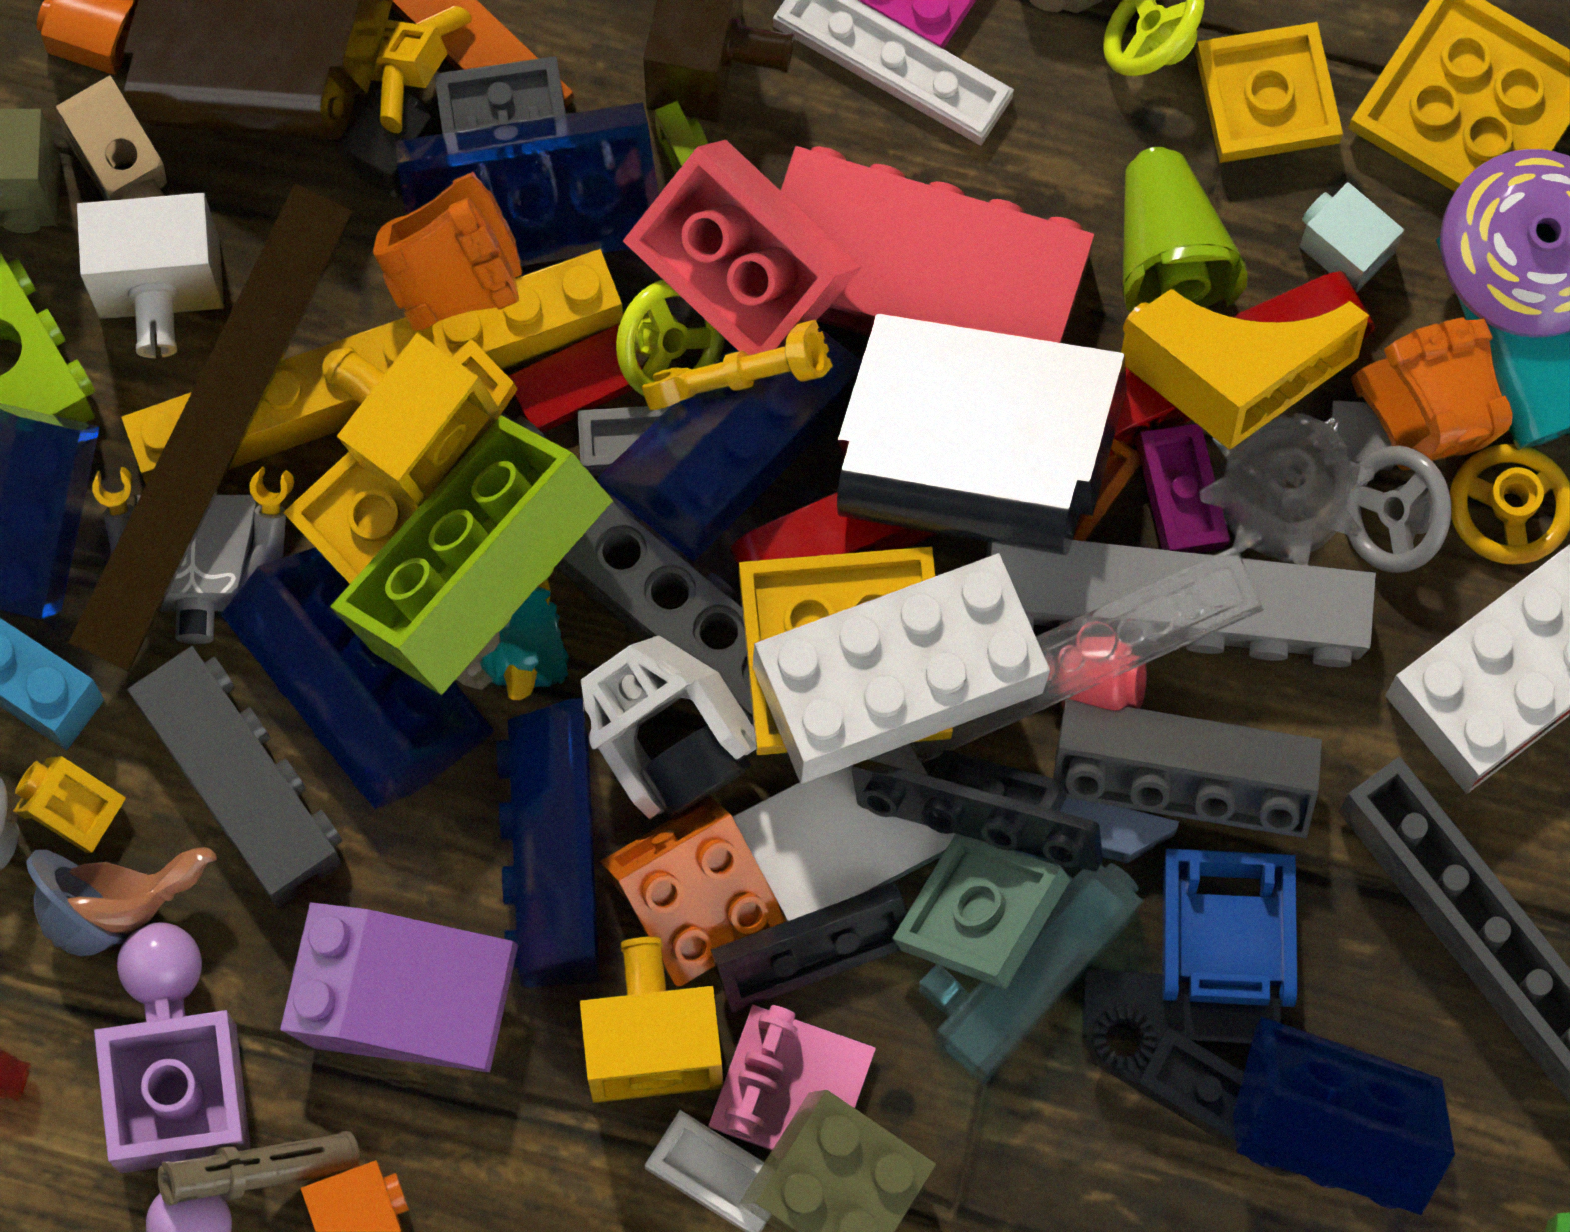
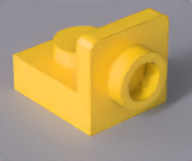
M63 756L48 757L43 764L35 761L20 779L15 794L20 796L21 799L13 812L24 819H34L85 853H92L126 797Z

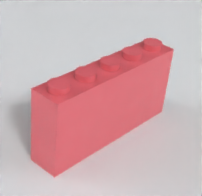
M795 146L780 191L861 266V269L816 321L870 337L876 315L883 314L1063 343L1090 258L1094 239L1093 233L1084 231L1080 224L1067 218L1051 217L1046 220L1026 214L1020 206L1010 201L992 199L988 203L965 196L961 189L949 183L936 181L927 185L907 179L901 171L888 165L873 164L867 167L846 161V158L841 153L827 147L817 146L809 150Z

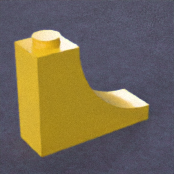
M1170 289L1150 304L1143 302L1131 311L1123 325V332L1125 334L1121 353L1125 354V366L1231 450L1355 361L1359 356L1369 315L1349 301L1331 312L1305 320L1280 323L1248 321L1208 310Z

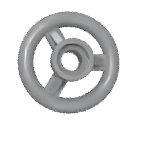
M1389 446L1370 453L1355 467L1344 491L1342 514L1345 530L1355 551L1367 563L1377 569L1392 573H1402L1423 566L1435 556L1443 545L1451 521L1449 489L1439 468L1426 455L1409 447ZM1390 465H1403L1416 472L1406 484L1392 491L1383 493L1367 486L1374 474ZM1361 507L1377 512L1381 522L1389 527L1393 553L1380 549L1370 539L1363 525ZM1427 533L1420 544L1414 548L1415 534Z

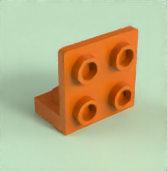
M711 796L600 861L611 883L628 900L647 937L662 938L663 966L676 986H683L715 966L711 949L786 922L779 903L733 817Z

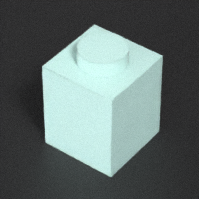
M1347 182L1334 197H1331L1327 192L1323 193L1306 211L1302 218L1306 228L1299 247L1329 273L1345 272L1357 293L1396 253L1404 229Z

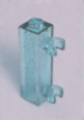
M1034 856V857H1033V858H1036V859H1039V860H1042V861L1051 863V864H1053V865L1059 866V865L1053 863L1052 861H1050L1049 859L1042 858V857H1038V856ZM1110 863L1105 868L1103 865H1100L1096 872L1083 869L1074 880L1065 872L1070 882L1006 990L981 981L971 993H968L939 964H936L920 981L921 987L918 991L934 1006L949 1016L937 1030L935 1043L981 1084L985 1085L1083 976L1085 970L1092 966L1137 916L1143 902L1135 894L1139 887L1118 866Z

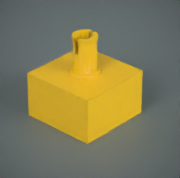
M418 332L386 373L358 355L352 347H347L333 360L325 377L329 383L338 386L361 404L338 433V439L365 470L417 508L467 454L500 411V408L476 374Z
M639 937L621 942V951L624 955L626 996L580 1001L587 1078L593 1103L722 1089L723 1087L722 1061L713 986L666 991L661 950L663 944L660 937Z

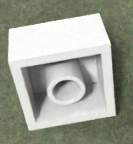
M204 193L77 203L80 275L99 319L136 316V353L139 356L156 358L155 333H157V345L161 347L162 357H168L177 352L173 313L224 309L220 238Z

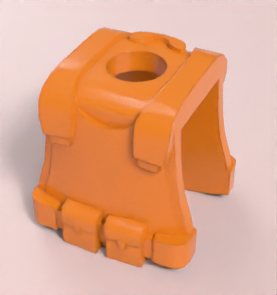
M474 172L453 180V184L435 199L405 216L397 217L387 222L377 232L373 254L381 270L384 272L383 278L392 298L399 309L404 308V314L413 330H423L440 320L470 311L496 307L498 310H501L519 301L515 278L522 275V267L516 247V240L506 219L503 218L502 211L492 192L487 190Z
M1464 317L1444 321L1439 325L1436 323L1416 329L1384 349L1386 359L1378 360L1362 368L1350 378L1357 396H1363L1378 417L1391 442L1390 446L1409 447L1435 461L1453 455H1467L1480 451L1509 429L1512 424L1513 413L1506 396H1502L1496 379L1489 342L1493 339V336L1484 318L1465 320ZM1397 465L1402 470H1412L1406 466Z

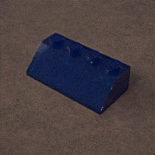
M823 331L825 337L824 344H827L829 348L827 357L830 358L832 367L823 377L801 382L790 371L754 380L753 386L747 389L734 391L728 386L699 393L689 399L671 405L598 477L597 482L694 562L849 406L862 361ZM734 346L730 347L715 363L723 362L725 355L738 352V350Z
M316 547L260 565L221 615L237 634L240 642L252 653L275 682L278 690L290 701L315 733L319 742L327 748L353 781L356 789L365 796L374 809L416 793L481 744L494 731L455 681L440 695L369 649L330 607L350 584Z
M583 698L568 699L508 719L509 740H497L499 779L510 778L511 802L499 803L501 842L513 841L514 858L513 866H502L504 905H515L516 929L505 930L504 939L518 944L513 969L518 968L522 987L600 983L589 739Z

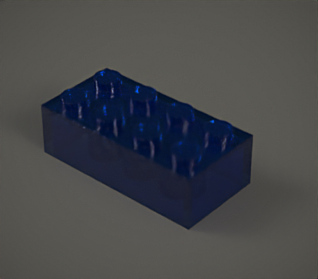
M643 102L396 141L397 166L406 215L435 199L453 184V180L474 172L487 190L492 192L499 205L502 216L506 219L516 240L521 266L578 257L601 249L602 253L630 249L623 240L659 196L649 125Z

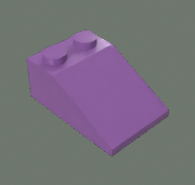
M310 902L280 1030L314 1049L490 1073L518 944L510 940L369 909Z

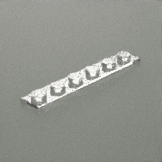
M1235 547L1036 636L1050 669L1043 694L952 727L951 739L912 742L899 747L905 765L910 767L919 763H925L942 755L944 749L954 750L1263 611V606L1239 551Z

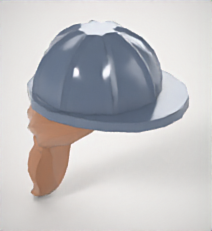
M210 848L191 849L176 856L156 874L147 875L108 862L87 863L78 866L51 851L35 850L26 861L28 872L37 886L34 895V912L43 935L51 940L55 947H60L67 953L78 956L94 955L113 947L115 944L123 945L131 933L152 919L165 901H171L176 893L188 890L196 884L206 864L216 861L217 856Z

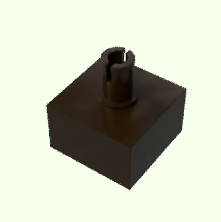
M657 0L643 58L646 109L655 111L678 101L686 117L719 122L730 68L733 67L734 62L788 73L795 34H785L741 25L743 0Z

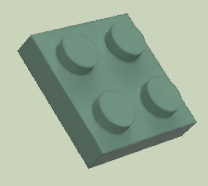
M955 834L892 939L903 952L1006 990L1069 884L1070 879L1059 866L1013 850L998 849L988 842Z

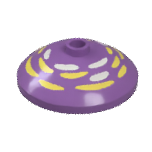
M1525 149L1496 156L1476 168L1461 183L1446 208L1441 226L1440 249L1448 280L1457 296L1472 313L1480 319L1484 318L1489 325L1501 331L1524 337H1551L1570 332V156L1543 149ZM1537 224H1547L1552 227L1555 232V241L1552 243L1542 241L1536 233Z

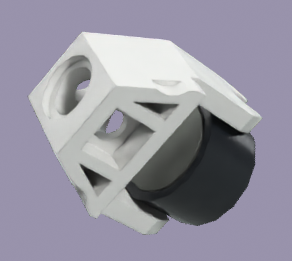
M656 636L629 645L581 679L584 707L591 720L590 745L593 750L597 748L600 750L633 804L649 819L657 814H662L664 811L669 818L682 813L711 796L750 768L751 764L746 755L756 750L754 727L719 672L663 637ZM679 699L692 700L708 725L677 742L651 761L637 739L639 727Z

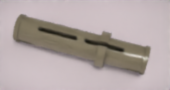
M349 1131L238 1151L236 1147L231 1145L217 1148L212 1156L161 1163L162 1166H159L158 1186L163 1201L169 1206L176 1205L179 1202L220 1196L225 1201L241 1198L244 1191L333 1176L359 1167V1148L354 1135Z

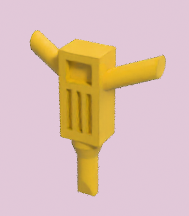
M453 6L417 24L387 20L371 79L382 82L380 122L386 130L392 133H400L402 131L404 85L426 88L448 54L441 36L472 21L471 15L462 7Z

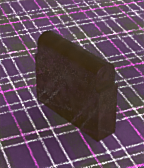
M138 0L124 48V53L132 60L125 82L124 98L141 126L336 140L343 135L347 128L356 94H368L393 0Z

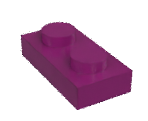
M1196 423L1140 432L1135 442L1162 550L1201 553L1225 549L1230 542V537L1202 427Z

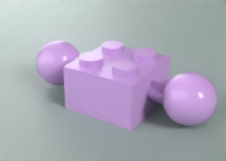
M169 923L144 925L131 933L124 941L118 955L117 971L121 984L127 993L144 1004L146 1022L94 1030L108 1161L119 1173L159 1168V1166H162L161 1163L166 1161L176 1162L212 1156L217 1148L224 1146H234L238 1151L251 1149L237 1026L227 1010L185 1016L184 998L193 991L202 971V958L199 947L190 934L176 925ZM159 1193L151 1203L146 1217V1232H231L232 1229L229 1207L220 1196L184 1201L169 1206L166 1205Z

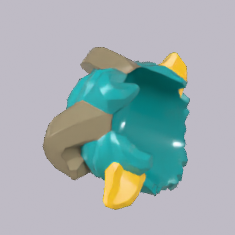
M548 579L539 584L512 615L509 623L494 635L456 680L465 686L476 689H483L490 682L498 686L506 685L508 697L519 701L531 695L534 687H549L552 684H557V682L562 684L565 681V676L568 675L567 663L569 656L563 648V641L560 638L561 630L558 627L560 616L556 613L557 605L549 601L551 590Z

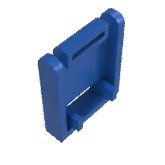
M1183 849L1165 850L1163 860V1001H1176L1179 993V982H1188L1189 1002L1268 1006L1270 1002V986H1280L1279 998L1281 1006L1295 1007L1297 999L1296 855ZM1200 876L1260 879V897L1196 893Z

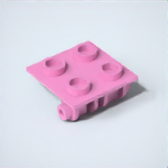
M752 1004L708 1128L773 1150L809 1092L828 1090L855 1108L876 1048L795 1020L796 1014L786 1008L771 1005L770 1010Z

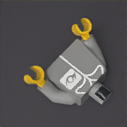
M263 466L251 479L249 485L251 495L215 496L159 610L176 611L175 639L177 641L187 644H206L212 642L214 639L215 611L243 610L248 594L260 591L282 559L286 515L283 513L285 508L280 506V504L294 486V478L289 471L285 470L281 476V492L279 493L270 492L265 488L263 484L265 468ZM121 467L120 470L121 480L124 484V489L121 492H107L102 487L100 471H97L92 484V492L95 499L100 504L108 507L104 511L103 516L111 553H113L141 496L134 495V506L127 504L126 500L133 486V477L125 467Z

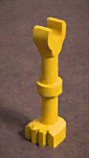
M816 319L798 323L789 332L785 347L748 355L742 350L725 355L723 362L695 369L670 368L659 371L653 375L655 382L644 384L641 387L649 410L666 408L689 399L696 394L728 386L734 391L747 389L753 386L754 380L790 371L801 382L823 377L832 367L831 360L827 357L829 348L827 344H824L825 337L823 331L818 332L819 327Z

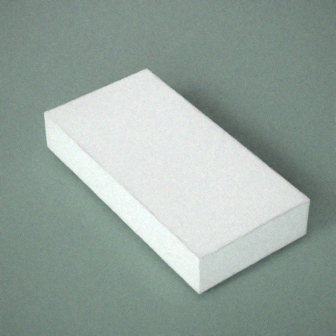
M680 1110L644 1165L645 1169L744 1232H761L766 1225L765 1221L739 1205L740 1200L764 1162Z

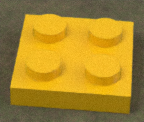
M1317 22L1197 41L1195 54L1219 163L1340 144L1343 131Z

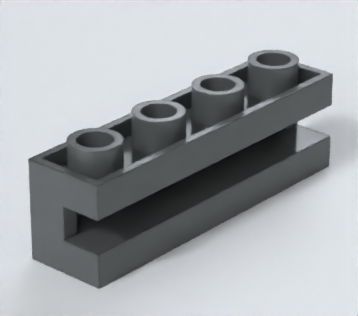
M191 646L127 690L144 718L273 904L279 909L299 895L296 887L315 874L322 880L342 866L334 847L343 840L322 809L310 815L298 795L307 789L288 760L284 758L275 764L262 745L269 741L271 737L253 710L248 707L239 713L226 695L234 690L235 686L218 660L212 657L204 663L194 647Z
M1066 698L1052 778L1065 781L1066 798L1307 838L1319 790L1322 739L1126 706L1121 710L1114 711Z

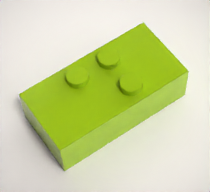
M501 415L330 607L373 653L442 695L494 635L509 623L512 615L539 584L552 574L554 567L613 500L572 452Z

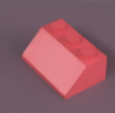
M727 140L697 147L623 240L634 253L738 351L743 350L748 355L785 347L789 332L798 323L817 320L861 269V266Z

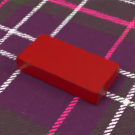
M616 324L509 375L508 377L518 388L513 397L523 417L544 433L578 417V410L595 409L634 390L624 378L618 364L616 340L619 325Z

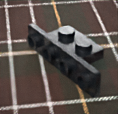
M944 749L931 776L868 759L854 764L851 769L857 804L878 816H894L926 825L939 833H955L988 842L990 845L1001 850H1017L1049 859L1062 867H1078L1096 872L1103 861L1099 824L1093 820L1060 812L1066 800L1065 781Z

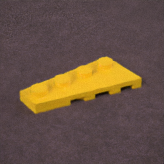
M471 338L452 358L481 379L500 408V411L477 439L478 441L500 417L518 388ZM348 452L283 513L351 584L418 508L365 470L352 454Z

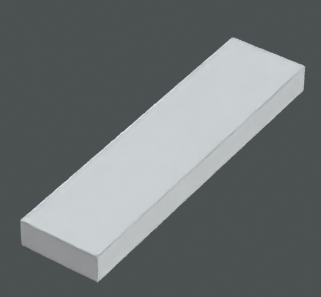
M784 0L773 17V27L785 34L794 33L797 41L980 146L1013 98L1014 89L858 0Z

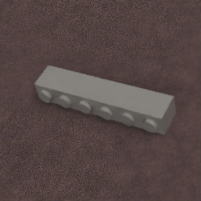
M1077 540L1072 541L1071 548L1066 556L989 542L987 544L986 558L998 553L1000 554L1032 630L1034 625L1059 628V636L1068 639H1075L1076 637L1097 638V632L1123 635V641L1140 647L1159 646L1161 639L1186 641L1187 650L1206 654L1222 653L1225 646L1250 648L1249 656L1262 660H1285L1288 658V652L1313 655L1314 664L1327 667L1351 666V660H1359L1371 646L1376 573Z

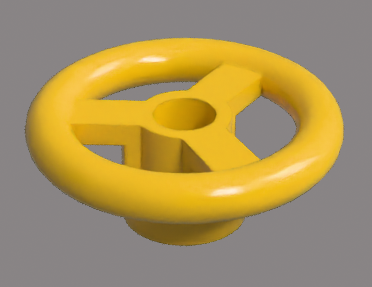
M1501 444L1488 447L1467 459L1453 478L1449 492L1452 523L1465 544L1486 559L1510 565L1534 562L1557 549L1570 531V482L1562 469L1550 457L1536 449L1526 447L1517 450L1515 444ZM1500 463H1518L1538 472L1536 475L1525 468H1509L1496 478L1494 484L1477 477L1488 467ZM1552 490L1556 502L1553 522L1543 536L1528 544L1525 523L1537 512L1543 501L1544 494ZM1515 494L1519 496L1523 506H1510L1505 501L1504 495ZM1468 496L1491 506L1496 517L1504 522L1506 545L1489 539L1478 530L1469 514Z

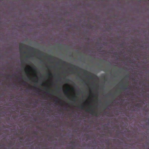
M557 56L434 74L443 139L449 165L460 164L465 168L477 169L490 166L500 158L521 155L526 159L538 160L551 157L558 150L570 147Z

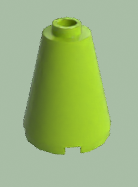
M1152 147L1143 150L1129 163L1125 171L1122 294L1126 309L1131 313L1139 304L1143 302L1150 304L1170 289L1208 310V306L1223 298L1226 300L1227 307L1238 300L1247 287L1248 273L1241 254L1185 157L1181 153L1165 147Z

